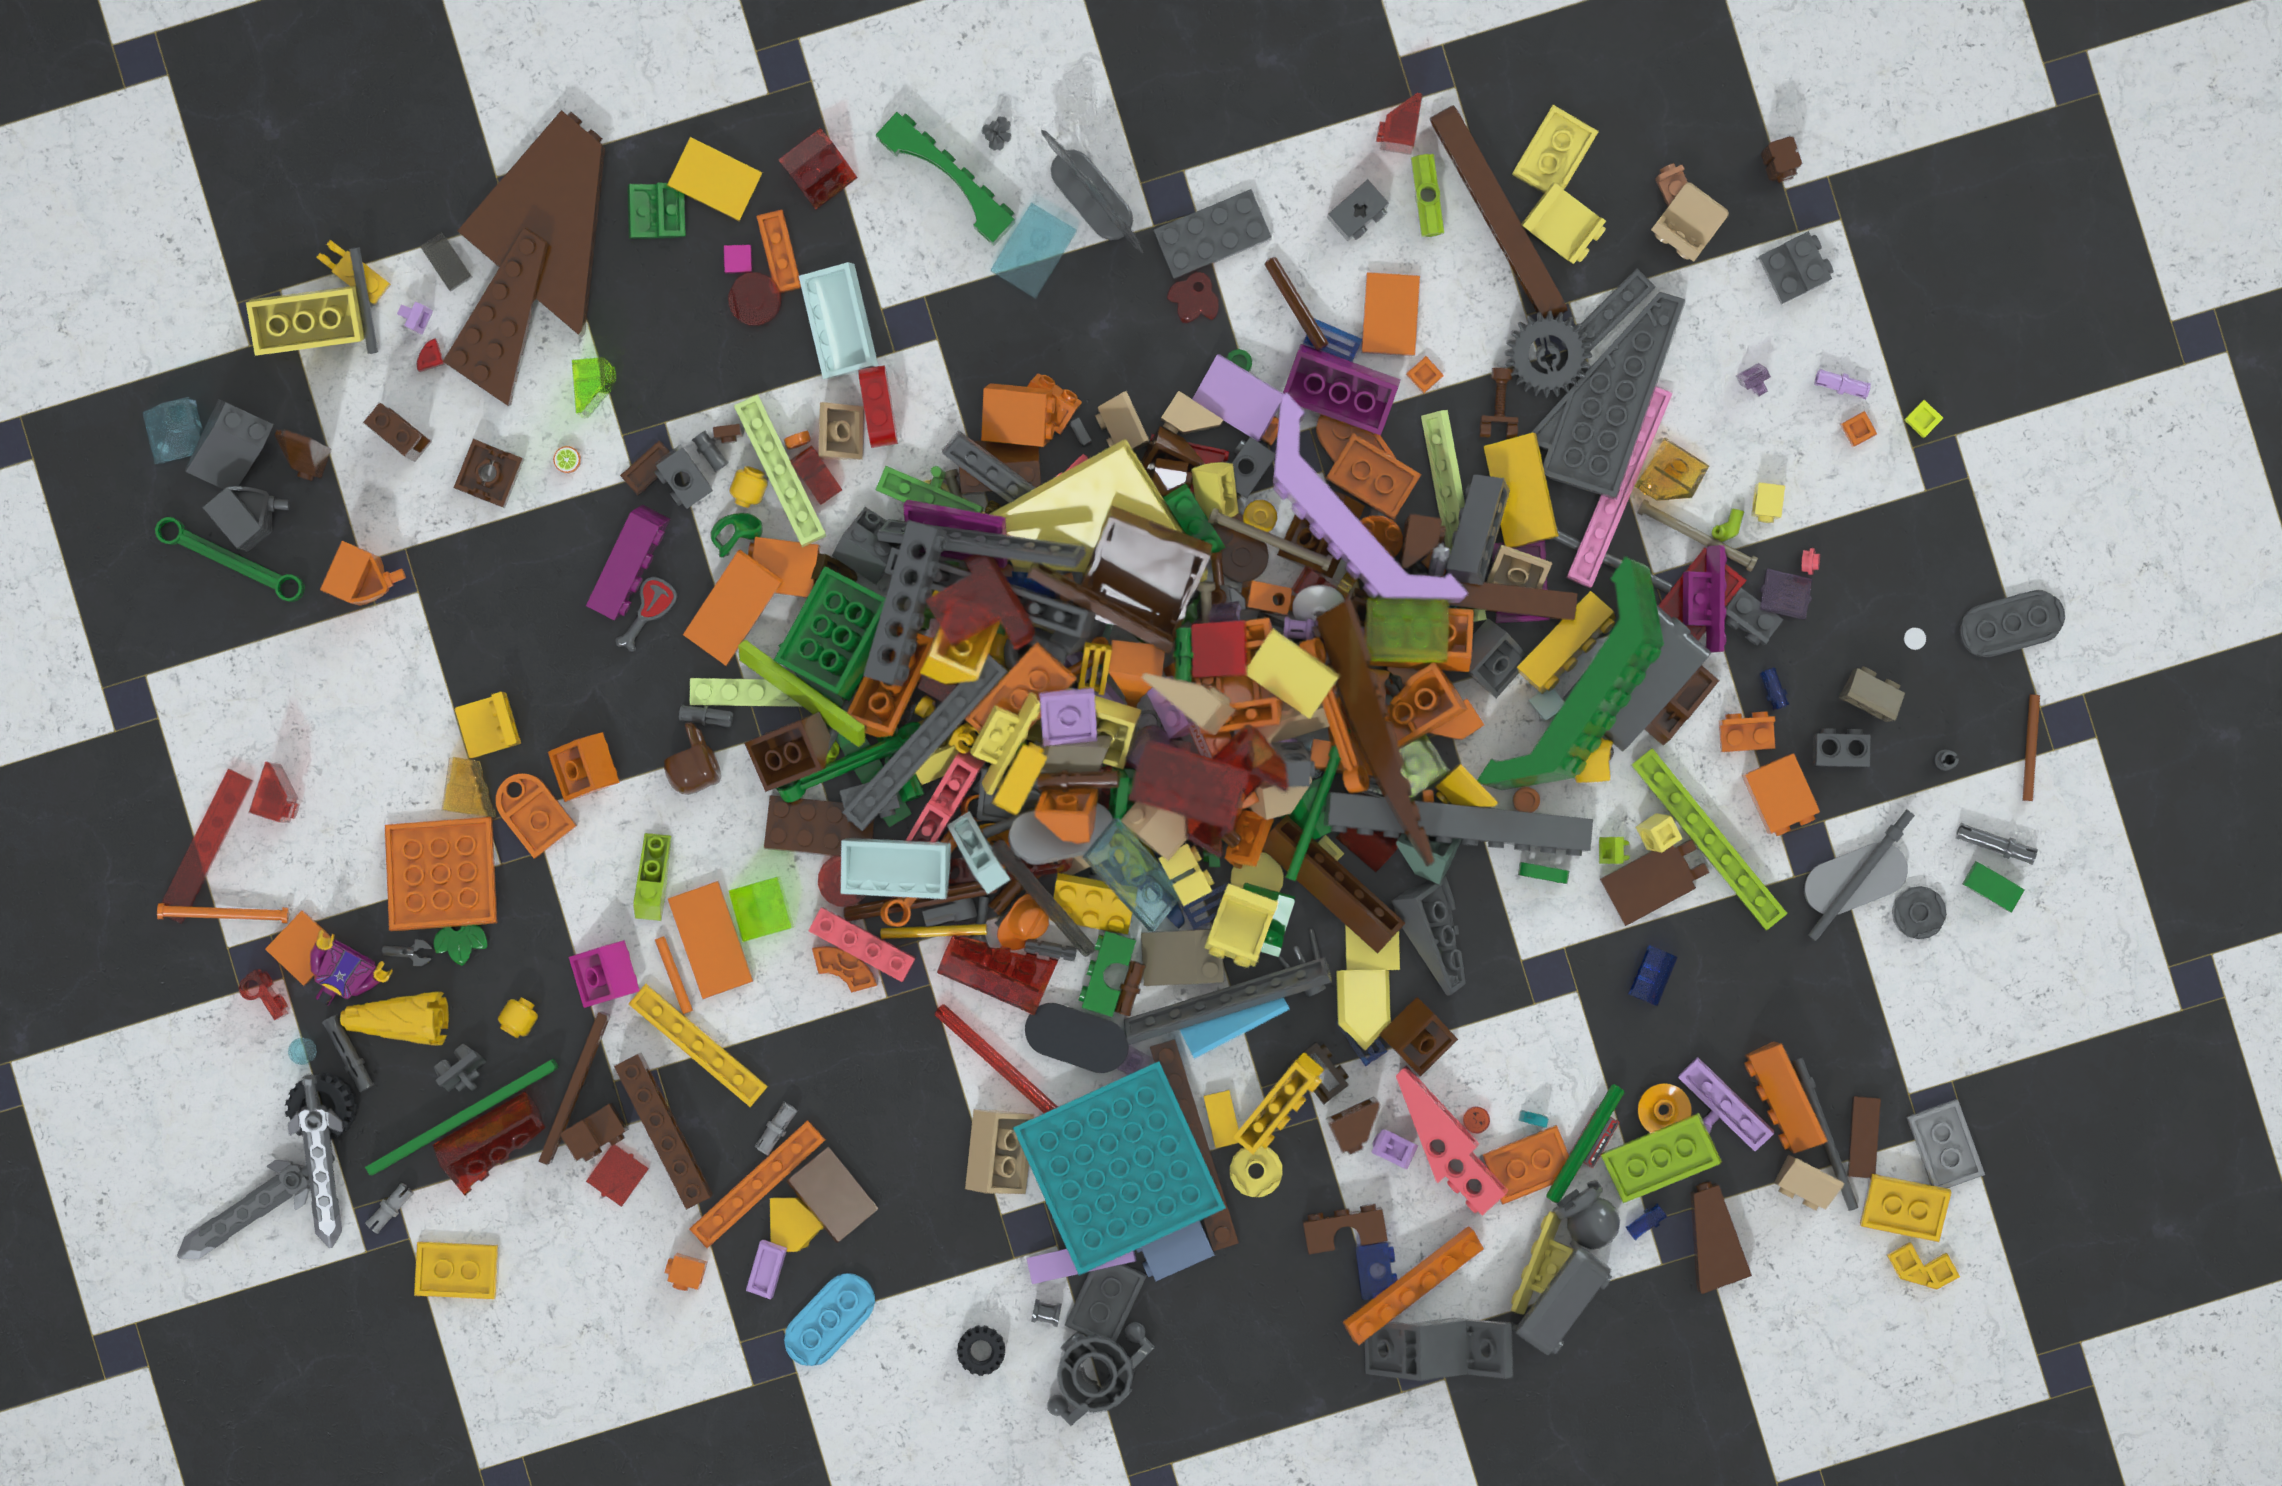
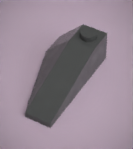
M1444 876L1440 884L1429 881L1404 891L1392 900L1395 913L1405 922L1402 927L1446 995H1452L1464 986L1466 981L1462 952L1457 949L1455 935L1459 934L1458 925L1454 926L1452 910H1456L1455 900L1447 878Z

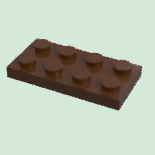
M770 795L764 849L841 857L842 840L846 838L873 839L875 818L862 831L852 821L848 822L847 816L842 813L845 810L843 803L801 798L794 802H785L781 796Z

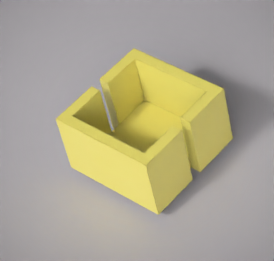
M1188 844L1181 846L1169 861L1164 857L1159 858L1170 880L1192 868L1195 869L1196 872L1172 884L1183 906L1212 891L1210 886L1214 882L1207 869L1201 871L1197 862L1202 859L1195 846L1189 848Z

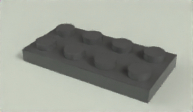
M1252 189L1153 230L1174 280L1272 239Z

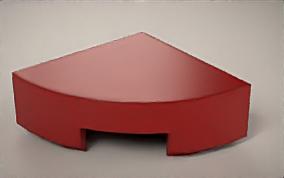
M436 338L428 341L420 351L417 359L418 372L444 365Z

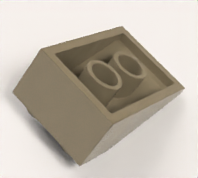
M1211 929L1141 933L1142 961L1146 965L1143 973L1144 986L1224 983L1223 958L1209 954V950L1204 948Z

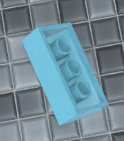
M1283 997L1179 1030L1195 1059L1289 1010V1007Z

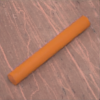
M665 936L655 939L682 1013L685 1014L693 1011Z

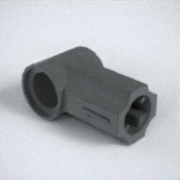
M973 897L922 907L926 927L952 920L956 922L977 917Z

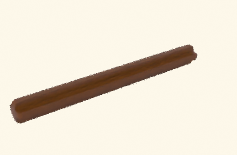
M979 881L950 886L947 890L946 899L917 898L911 905L910 910L987 895L988 893ZM996 888L995 890H993L992 892H990L989 894L996 893V892H997V888ZM897 897L845 907L843 910L844 918L846 921H855L880 916L883 904L889 900H896ZM898 903L893 904L889 907L888 914L901 912L903 908Z

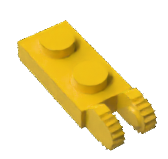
M329 240L327 243L329 248L335 253L340 254L342 259L335 265L324 254L319 253L316 258L332 269V273L349 286H356L350 252L344 251L333 241ZM363 263L369 301L375 305L391 284Z

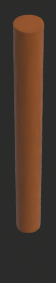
M2029 695L2022 801H2033L2040 695Z

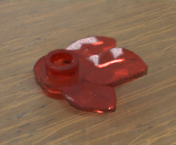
M1193 273L1188 277L1187 281H1179L1173 284L1168 292L1167 299L1179 303L1178 314L1183 323L1193 321L1200 313L1213 320L1218 312V297L1211 291V279L1204 273ZM1201 282L1204 288L1201 291H1197L1194 289V283Z

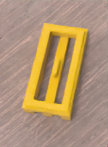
M1085 642L1078 689L1093 688L1094 691L1099 692V695H1104L1112 645ZM1090 650H1095L1090 683H1085ZM1105 651L1100 684H1095L1100 653Z

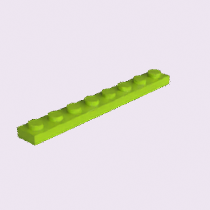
M1653 748L1631 764L1641 779L1765 930H1768L1787 914Z

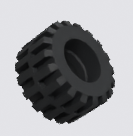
M328 1073L315 1074L316 1092H324L333 1099L335 1114L342 1120V1132L329 1128L330 1138L334 1139L351 1127V1122L355 1121L356 1115H354V1112L358 1110V1104L354 1102L356 1095L351 1093L350 1089L352 1087L348 1083L345 1084L343 1082L344 1079L341 1077H334L333 1074ZM302 1080L297 1082L295 1088L290 1090L288 1093L290 1097L285 1102V1106H288L285 1115L286 1117L289 1116L290 1121L297 1111L300 1112L304 1106H307L305 1086ZM302 1127L296 1132L298 1136L302 1135Z

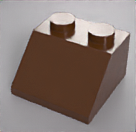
M1418 997L1379 1034L1420 1077L1458 1040Z

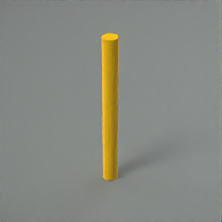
M987 924L881 928V939L987 935L988 928Z

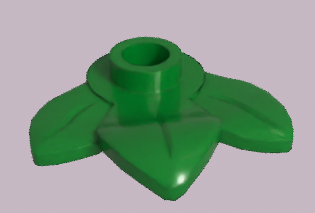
M478 925L461 926L459 931H455L453 927H444L434 938L435 952L443 953L448 951L452 960L461 966L468 961L472 948L485 949L488 945L485 932Z

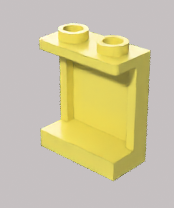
M1228 884L1204 948L1208 949V953L1215 957L1224 958V956L1235 959L1234 963L1242 967L1249 968L1250 965L1255 967L1279 902Z

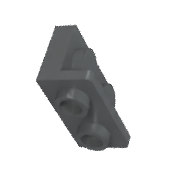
M1740 588L1726 606L1724 622L1735 630L1738 627L1747 633L1745 638L1758 646L1759 643L1766 645L1769 642V638L1784 619Z

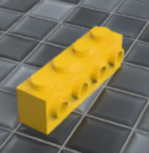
M1590 591L1576 605L1575 620H1562L1517 666L1519 674L1541 694L1546 690L1551 691L1559 683V677L1565 671L1569 672L1578 663L1577 658L1583 652L1588 653L1597 642L1595 639L1602 632L1606 634L1611 630L1616 619L1614 611Z
M1303 1053L1233 1138L1253 1155L1261 1146L1266 1149L1275 1138L1272 1135L1273 1131L1276 1128L1282 1130L1291 1119L1288 1113L1292 1109L1297 1112L1307 1100L1303 1097L1307 1090L1313 1092L1322 1082L1319 1076L1324 1069L1307 1054Z

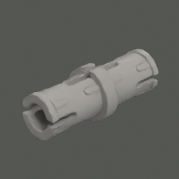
M783 1102L772 1121L767 1122L766 1130L754 1147L769 1156L780 1137H784L786 1134L785 1130L798 1110L790 1104Z
M401 1182L387 1200L383 1199L380 1203L381 1207L365 1222L371 1228L377 1220L379 1221L372 1229L373 1232L379 1234L387 1222L399 1214L398 1210L413 1196L414 1193L410 1188L403 1196L400 1195L407 1187L404 1183Z

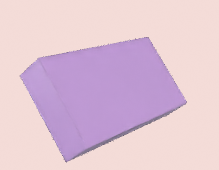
M766 1240L760 1241L746 1291L768 1299L773 1298L786 1255V1247Z

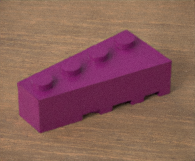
M644 505L630 512L586 604L587 607L612 620H616L621 615H626L631 605V602L628 600L632 593H636L643 580L640 577L651 564L654 557L652 554L662 541L665 534L664 531L671 520L670 518Z

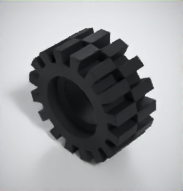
M980 1325L975 1326L972 1329H968L960 1338L957 1347L958 1360L965 1370L967 1369L970 1374H978V1376L989 1375L997 1370L1003 1362L1005 1342H1003L1001 1334L999 1335L994 1328L991 1329L985 1325L984 1327H980ZM979 1340L988 1342L992 1348L991 1356L984 1361L976 1360L971 1354V1346Z

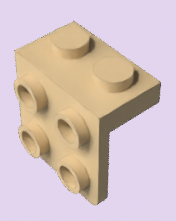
M1686 183L1651 230L1655 233L1658 240L1665 244L1669 243L1676 248V252L1681 257L1691 259L1694 262L1728 217L1729 212L1695 185Z

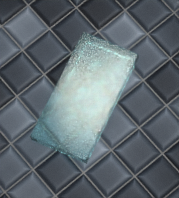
M1114 818L1082 857L1149 932H1154L1180 900L1173 887V884L1176 882L1173 879H1169L1163 867L1119 818Z

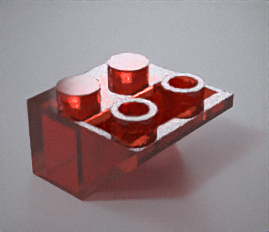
M821 128L779 159L781 165L815 210L858 178L834 143Z

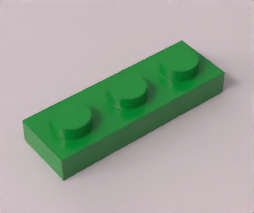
M1186 484L1163 497L1185 534L1212 544L1211 553H1218L1226 548Z

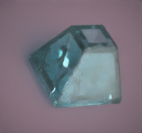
M186 397L162 403L142 412L155 464L192 456L203 433L194 399Z

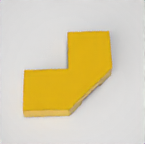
M1909 1242L1887 1254L1895 1272L1902 1280L1938 1290L1960 1277L1948 1253H1944L1923 1265L1912 1243Z

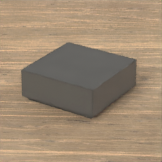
M1077 418L1071 421L1070 426L1081 446L1086 447L1090 445L1092 440L1081 420Z

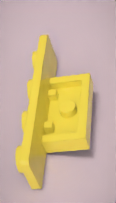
M1029 693L1018 715L994 706L970 750L972 756L992 763L982 781V786L989 795H992L995 789L1001 786L1006 768L1014 762L1019 744L1025 741L1032 720H1035L1040 713V702L1035 694Z
M1552 1211L1542 1220V1231L1539 1239L1534 1242L1531 1248L1532 1257L1529 1265L1524 1267L1519 1290H1516L1512 1296L1511 1311L1515 1313H1525L1533 1291L1542 1294L1574 1251L1573 1248L1554 1241L1562 1219H1558Z

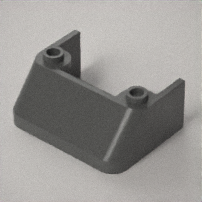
M1574 1240L1570 1243L1575 1248L1519 1325L1513 1321L1511 1322L1512 1329L1516 1334L1546 1355H1549L1551 1352L1556 1354L1564 1344L1562 1340L1564 1335L1599 1288L1605 1289L1612 1279L1610 1275L1611 1268Z

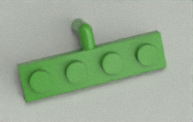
M885 466L875 489L903 503L906 500H913L982 513L984 509L980 505L940 489L945 478V471L938 466H934L931 469L933 479L930 484Z

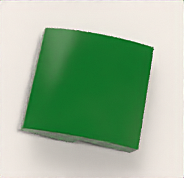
M668 183L629 184V238L685 237L684 194L667 186Z

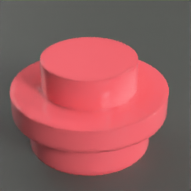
M1810 548V551H1803L1802 572H1808L1809 575H1813L1814 570H1819L1820 554H1815V548Z

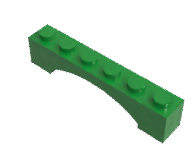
M896 112L876 133L877 140L896 157L900 153L918 157L936 166L948 175L963 191L973 208L977 220L973 224L974 229L995 246L1015 224V219L1012 217L1015 213L1004 203L998 205L992 199L995 195L985 185L980 188L974 183L975 176L965 167L960 170L954 164L956 159L947 150L944 149L942 152L934 146L936 141L926 131L921 134L914 127L917 124L906 113L901 116Z

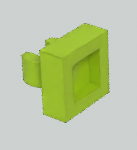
M1599 837V864H1624V861L1630 859L1629 855H1624V845H1629V841L1624 840V837Z

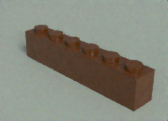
M1286 815L1268 834L1263 850L1288 872L1303 829ZM1311 838L1296 880L1378 954L1403 927L1405 922Z

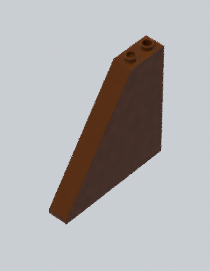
M561 110L457 231L498 267L505 260L523 228L530 229L549 242L542 274H540L537 284L536 299L582 338L586 331L605 148L600 143L603 139L592 129L588 132L580 126L582 121L575 114L570 112L567 115Z

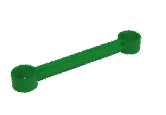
M163 518L156 525L155 534L161 542L169 545L180 544L274 589L282 600L294 602L299 600L304 594L305 586L299 577L290 574L282 576L186 530L183 523L175 518ZM168 522L176 523L179 528L178 536L172 541H166L161 533L162 527ZM287 579H294L299 586L298 593L292 598L283 596L281 592V585Z
M918 722L908 723L899 729L896 736L826 764L825 769L776 789L783 801L794 802L800 799L808 788L899 751L919 729L921 724Z

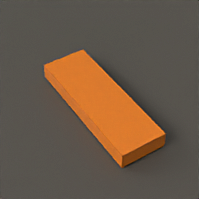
M783 210L758 215L757 220L776 294L801 288Z

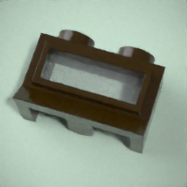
M1314 1042L1291 1060V1063L1294 1064L1305 1053L1324 1069L1319 1076L1322 1082L1313 1091L1323 1105L1349 1086L1345 1081L1349 1078L1348 1074L1341 1065L1335 1067L1329 1059L1333 1055L1324 1043L1319 1046Z

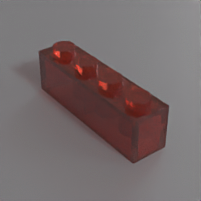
M953 935L945 950L937 973L1035 1015L1059 959L1049 957V960L1039 959L1037 954L1026 952L1025 955L1010 952L1011 948L1008 947L992 948L988 947L986 942Z
M525 1091L433 1144L440 1167L466 1196L472 1190L471 1186L478 1180L482 1182L489 1176L488 1171L498 1163L501 1165L509 1159V1154L514 1149H521L545 1129V1125L537 1105Z

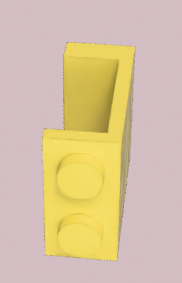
M1555 182L1550 185L1521 224L1572 264L1576 260L1581 262L1589 252L1588 244L1592 239L1597 241L1606 229L1603 226L1606 222L1603 218L1596 215Z

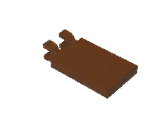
M1688 840L1675 848L1672 845L1662 853L1651 851L1600 878L1625 926L1696 889L1692 881L1710 873L1705 863H1701L1692 869L1689 868L1684 856L1697 849L1692 840Z

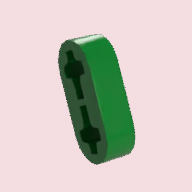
M1520 862L1518 875L1563 884H1568L1570 873L1567 870Z

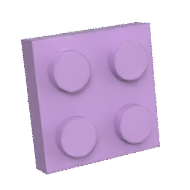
M1093 688L1039 693L1043 746L1097 741Z

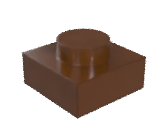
M740 424L713 427L714 438L721 440V444L735 443L738 437H743Z

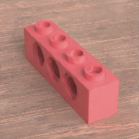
M824 907L820 908L808 930L901 982L905 980L916 960V957L854 923L846 921L843 917Z

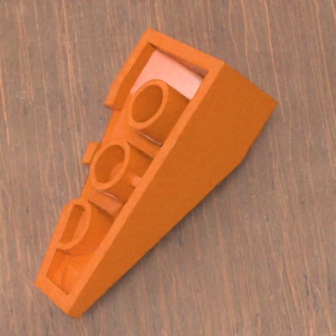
M1433 662L1411 676L1404 688L1391 700L1386 708L1388 715L1385 716V721H1391L1400 749L1468 710L1455 686L1439 666Z

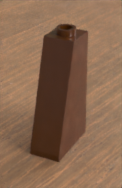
M1711 1181L1696 1185V1190L1690 1192L1696 1286L1701 1294L1752 1276L1721 1189L1718 1184H1711Z

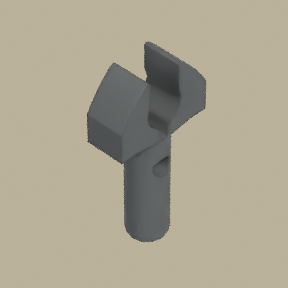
M415 939V944L411 947L384 945L381 951L383 956L409 957L413 961V966H424L433 958H422L415 951H419L421 948H434L424 939Z

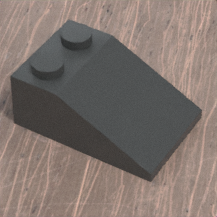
M218 399L185 472L222 489L239 486L261 452L274 424Z

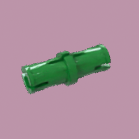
M1177 628L1175 630L1176 652H1173V659L1175 660L1174 680L1191 683V663L1193 658L1192 630L1190 628Z

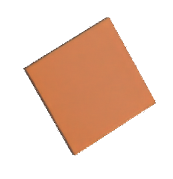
M491 817L385 825L390 931L497 923L493 824Z

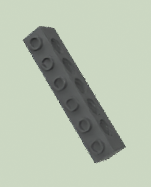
M908 520L863 676L897 686H903V683L907 680L910 658L917 648V634L924 623L923 613L925 606L931 599L933 578L937 576L939 571L938 561L940 554L946 547L947 531ZM925 546L926 553L923 558H920V549ZM917 572L918 581L913 585L912 576ZM910 598V608L905 610V601ZM902 624L903 633L898 636L897 628ZM895 650L896 658L891 662L890 653Z

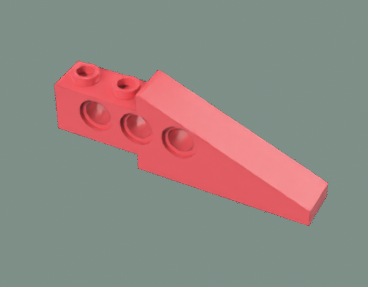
M970 751L967 753L959 752L906 841H939L986 762L985 760L972 756Z
M1406 1065L1396 1075L1436 1182L1439 1183L1446 1176L1449 1179L1447 1184L1457 1194L1461 1192L1467 1199L1465 1201L1467 1206L1474 1213L1479 1212L1483 1216L1506 1195L1508 1189L1473 1153V1150L1479 1145L1478 1141ZM1439 1139L1443 1141L1445 1150L1443 1152L1434 1150L1432 1147L1433 1140ZM1452 1159H1458L1463 1163L1464 1168L1462 1171L1457 1172L1451 1168L1450 1162ZM1469 1180H1479L1482 1184V1189L1480 1191L1470 1189Z

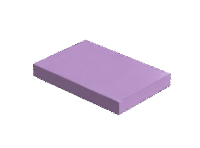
M1219 354L1215 357L1192 400L1256 441H1261L1280 407L1281 398L1284 393Z

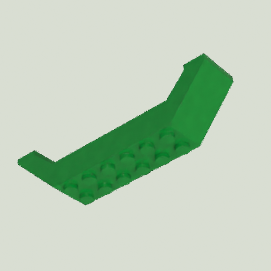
M1628 557L1623 559L1611 577V580L1616 583L1620 620L1531 754L1504 761L1491 759L1477 779L1481 785L1499 790H1508L1572 779L1582 773L1587 764L1586 760L1591 753L1599 748L1602 736L1606 730L1613 727L1616 722V715L1621 708H1624L1631 699L1630 694L1636 686L1643 682L1646 677V670L1651 663H1654L1661 654L1660 649L1664 645L1650 568Z

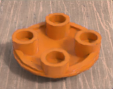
M1372 515L1361 519L1359 522L1394 559L1403 543L1400 527L1393 520L1385 516Z

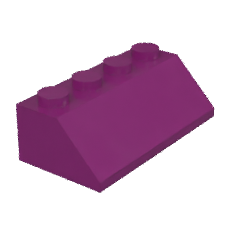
M1300 344L1283 393H1288L1300 407L1381 435L1401 379Z

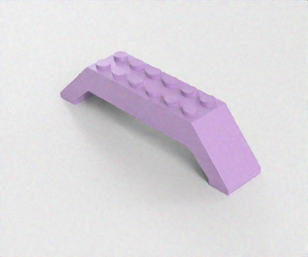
M1288 393L1284 394L1280 403L1273 489L1282 500L1289 499L1292 503L1291 509L1301 520L1303 518L1307 519L1311 526L1309 529L1319 540L1322 537L1329 544V547H1327L1328 551L1335 559L1338 560L1340 557L1347 564L1345 567L1346 571L1353 579L1356 580L1358 577L1365 584L1363 587L1364 591L1373 600L1377 597L1380 602L1460 603L1468 593L1451 574L1445 578L1407 575L1299 455V425L1304 418L1305 412Z

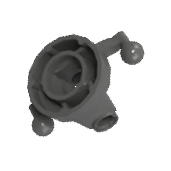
M1132 1322L1125 1328L1126 1339L1131 1343H1139L1141 1345L1130 1358L1124 1348L1111 1338L1098 1335L1086 1337L1083 1333L1079 1334L1078 1332L1073 1334L1060 1347L1062 1352L1057 1377L1059 1389L1064 1397L1054 1395L1048 1400L1047 1409L1049 1413L1054 1416H1061L1072 1426L1087 1412L1108 1411L1119 1405L1132 1392L1130 1387L1135 1367L1155 1348L1145 1337L1146 1331L1144 1326L1138 1322ZM1088 1357L1101 1360L1108 1367L1111 1377L1101 1386L1097 1385V1381L1088 1378L1084 1367L1080 1366ZM1068 1402L1076 1407L1071 1412L1068 1411Z

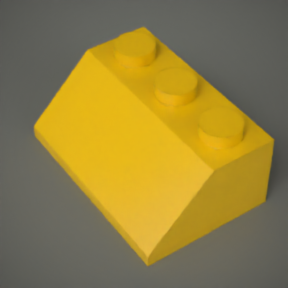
M953 596L944 612L920 673L944 684L977 681L1002 617Z

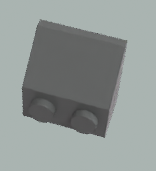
M1487 619L1472 636V658L1470 670L1467 673L1492 696L1497 698L1519 674L1517 666L1528 655L1506 631L1490 619Z

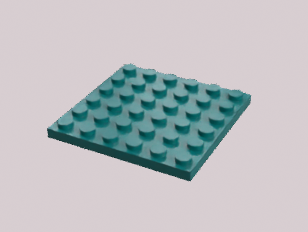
M1159 1061L1013 1128L1078 1275L1226 1209Z

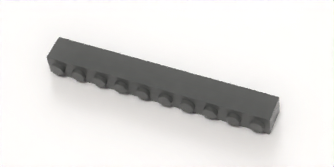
M1328 793L1323 826H1331L1332 832L1347 833V828L1357 829V834L1373 835V831L1384 832L1383 837L1399 838L1400 833L1405 834L1385 798ZM1415 801L1421 819L1418 822L1419 827H1424L1427 836L1436 837V842L1452 843V839H1461L1462 845L1478 846V841L1488 842V847L1504 848V844L1514 845V850L1530 851L1531 846L1540 847V852L1552 854H1556V849L1566 850V855L1582 856V852L1591 851L1593 819Z

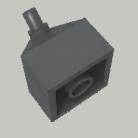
M233 486L226 487L207 503L203 509L237 549L249 552L273 532L272 511L275 512L276 509L289 510L290 500L278 499L276 496L270 495L269 492L256 488Z

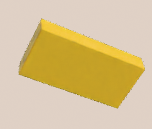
M1226 1090L1204 1095L1215 1148L1239 1143L1233 1138L1238 1132V1125L1230 1091Z

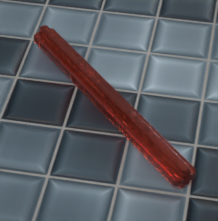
M942 1004L935 1011L934 1014L1039 1110L1047 1113L1058 1107L945 1004Z

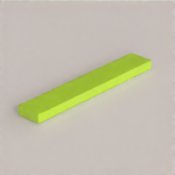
M747 640L742 641L738 645L739 661L812 714L820 712L827 725L857 747H860L865 742V727L863 724Z

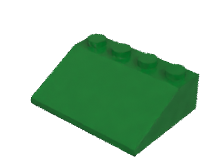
M824 566L774 661L850 701L864 675L886 598Z

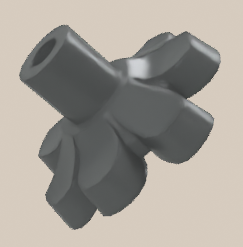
M999 116L997 121H992L990 125L985 124L982 127V134L989 141V148L994 151L997 149L1002 150L1004 147L1003 140L1009 142L1011 139V134L1006 132L1011 126L1006 117Z

